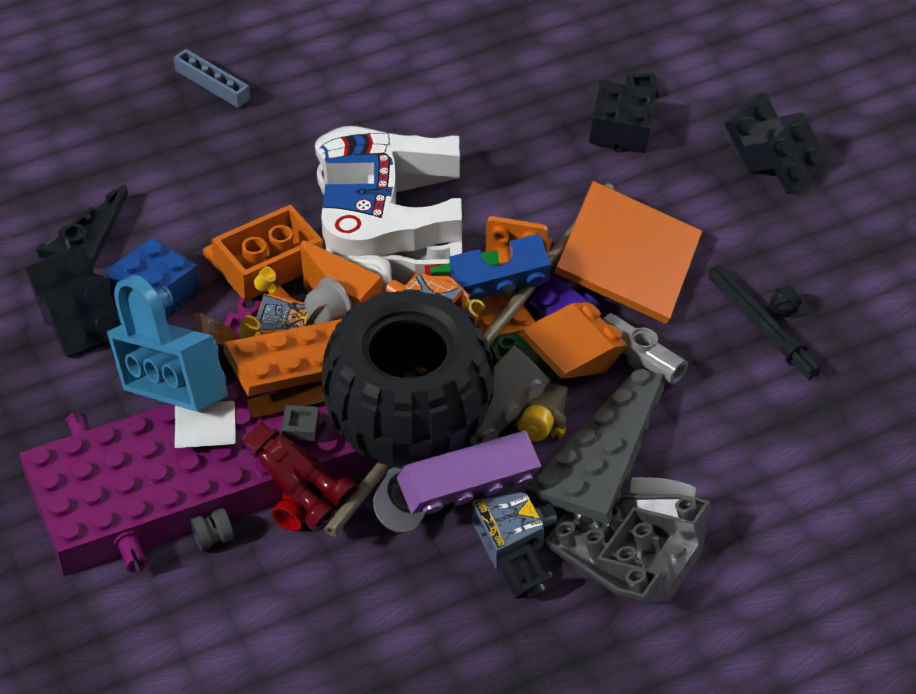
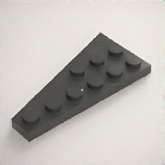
M637 367L526 488L529 498L610 525L613 518L612 509L615 503H619L622 495L620 489L624 480L629 478L642 445V434L647 432L649 428L650 414L653 410H656L666 385L664 375Z

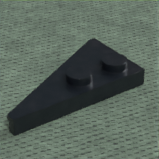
M121 185L119 188L113 189L105 195L106 201L96 209L92 206L73 219L71 224L61 228L58 231L59 237L48 245L41 243L37 247L38 257L46 258L84 244L91 265L94 267L128 196L127 186Z

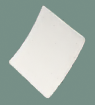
M234 401L216 402L198 412L175 406V448L235 444Z
M661 478L631 479L630 495L682 494L695 497L696 493L694 486L679 481Z

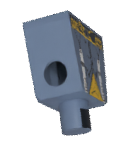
M523 492L472 501V523L496 570L500 569L496 562L498 559L528 544L533 552L541 549L544 542V527L557 523V516L551 504L534 509L529 497Z

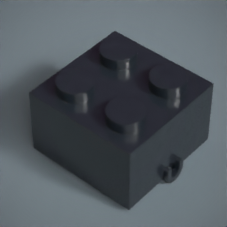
M600 80L589 143L611 147L614 152H621L623 149L645 153L651 130L656 90ZM615 144H619L620 148H615Z

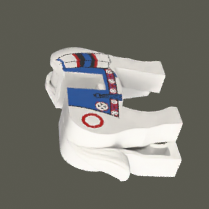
M343 126L318 138L315 143V152L320 161L317 169V181L324 195L321 216L324 250L382 276V292H385L387 285L392 280L408 283L415 274H425V265L449 263L450 256L462 253L461 198H451L440 204L428 207L396 205V192L460 178L459 136L426 138L417 135L390 134L358 126ZM449 243L442 246H434L435 244Z

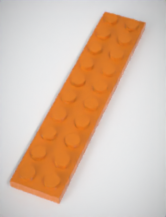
M514 291L505 295L496 294L488 296L481 300L484 303V311L481 314H477L479 318L476 320V323L482 329V333L486 331L516 294ZM524 305L521 306L495 339L519 333L523 328L535 323ZM342 319L227 341L224 344L223 352L248 396L322 381L323 356L332 332L337 323L342 322Z

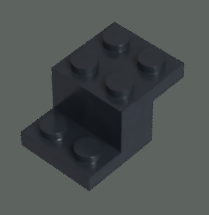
M766 92L758 93L724 122L749 173L774 169L786 194L796 192L828 163L804 113L778 117Z
M84 244L23 266L44 322L47 325L53 326L64 356H70L108 341L107 331L121 325L104 276L94 273Z

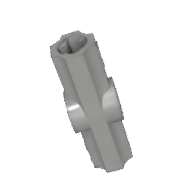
M612 313L603 318L607 324L613 325L621 332V339L628 345L623 353L627 355L626 361L631 367L635 369L637 367L649 369L650 371L663 374L664 379L673 385L681 380L687 370L688 362L659 344L658 336L653 330L643 327L634 328Z

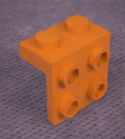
M490 216L486 223V251L502 248L510 250V241L540 233L548 255L552 250L553 239L548 238V228L543 224Z

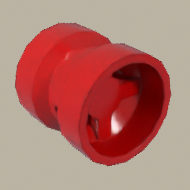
M282 494L283 501L275 505L271 512L272 518L282 528L289 531H298L306 520L305 514L307 512L298 500H293L287 495Z

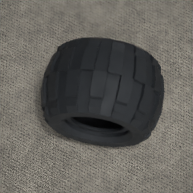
M404 289V291L396 292L386 291L372 295V298L364 303L355 304L346 312L342 322L337 323L323 356L321 372L322 391L325 397V406L336 430L339 431L341 437L346 438L347 442L351 444V448L363 457L371 456L378 459V463L393 467L396 465H408L456 451L463 446V443H470L482 426L493 398L494 363L487 338L483 337L482 329L475 322V317L466 308L456 306L452 303V299L438 293L430 294L414 289ZM398 367H420L429 369L432 372L415 378H400L383 371Z

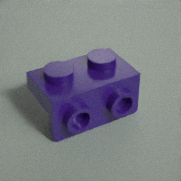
M553 273L550 274V281L543 283L528 301L545 316L571 303L588 302L596 308L600 305L588 293H585L583 297L578 294L576 290L579 287L571 280L564 277L560 280Z

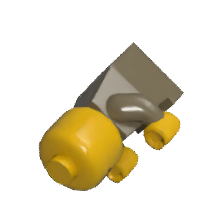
M549 382L542 394L530 401L521 411L520 416L515 422L519 432L526 430L532 442L544 440L550 430L553 438L557 435L558 439H562L566 432L564 410L568 387Z

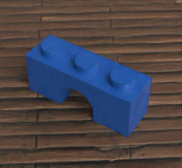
M540 233L510 241L511 260L503 266L487 264L482 258L480 249L449 257L451 277L470 295V300H482L485 297L496 294L505 295L513 292L515 289L526 286H540L546 281H550L551 264Z

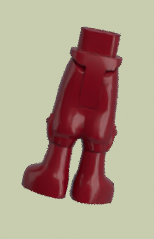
M260 422L244 439V442L253 450L252 456L258 458L264 469L281 487L283 494L293 500H298L307 512L305 522L312 531H316L327 523L334 515L335 509L315 495L307 486V482L314 484L338 509L343 506L358 486L350 477L336 480L328 475L318 458L310 456L296 443L279 434L277 429L271 430L263 422Z

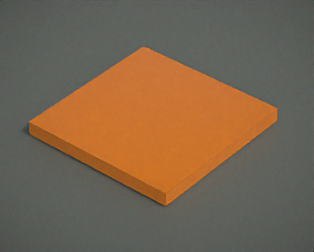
M593 181L554 273L667 324L671 318L702 230Z

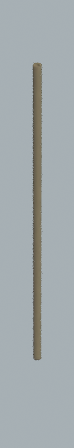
M606 183L604 185L605 187H608L615 191L613 185L609 183ZM574 223L548 253L547 256L551 269L559 261ZM538 286L520 288L483 333V337L487 338L489 346ZM380 463L374 466L325 526L324 529L328 535L332 537L337 535L392 466Z

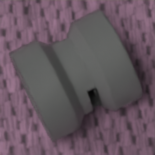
M223 508L213 511L211 516L205 518L198 516L190 519L193 535L200 551L210 549L214 543L219 541L227 543L234 540L231 523Z

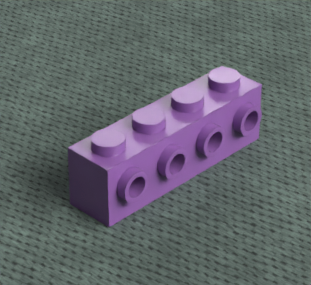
M525 430L405 465L397 476V480L411 515L422 511L425 515H429L441 510L445 504L454 502L458 506L471 501L478 494L484 493L485 496H492L501 492L505 486L514 484L515 487L524 486L533 481V476L541 468V464Z

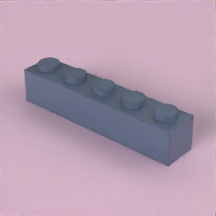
M185 49L174 57L175 71L237 108L250 100L249 85L191 51Z

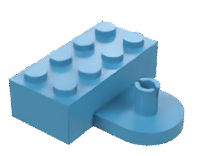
M131 275L120 280L115 286L114 296L121 325L107 331L123 390L195 412L227 397L226 376L220 366L218 346L213 339V335L167 323L163 308L173 304L172 294L167 287L161 286L154 290L144 278L138 275Z

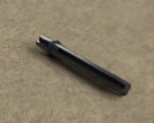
M721 265L710 268L708 278L785 356V362L788 365H794L810 381L814 376L818 377L821 372L819 370L822 367L810 356L804 344H799Z

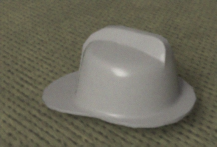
M324 277L320 280L318 286L309 292L305 298V309L308 314L306 320L309 323L319 324L343 319L346 316V312L352 308L345 289L332 277Z
M396 465L388 472L373 499L374 511L381 523L390 530L400 533L414 530L425 515L423 511L411 515L397 476L405 465Z

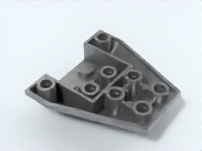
M682 494L621 495L619 503H615L612 509L613 518L610 525L566 511L544 543L547 548L615 594L643 602H667L671 600L702 554L711 504L710 501Z

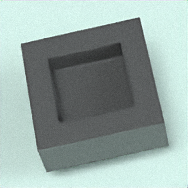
M286 405L281 434L290 440L315 441L319 422V407Z

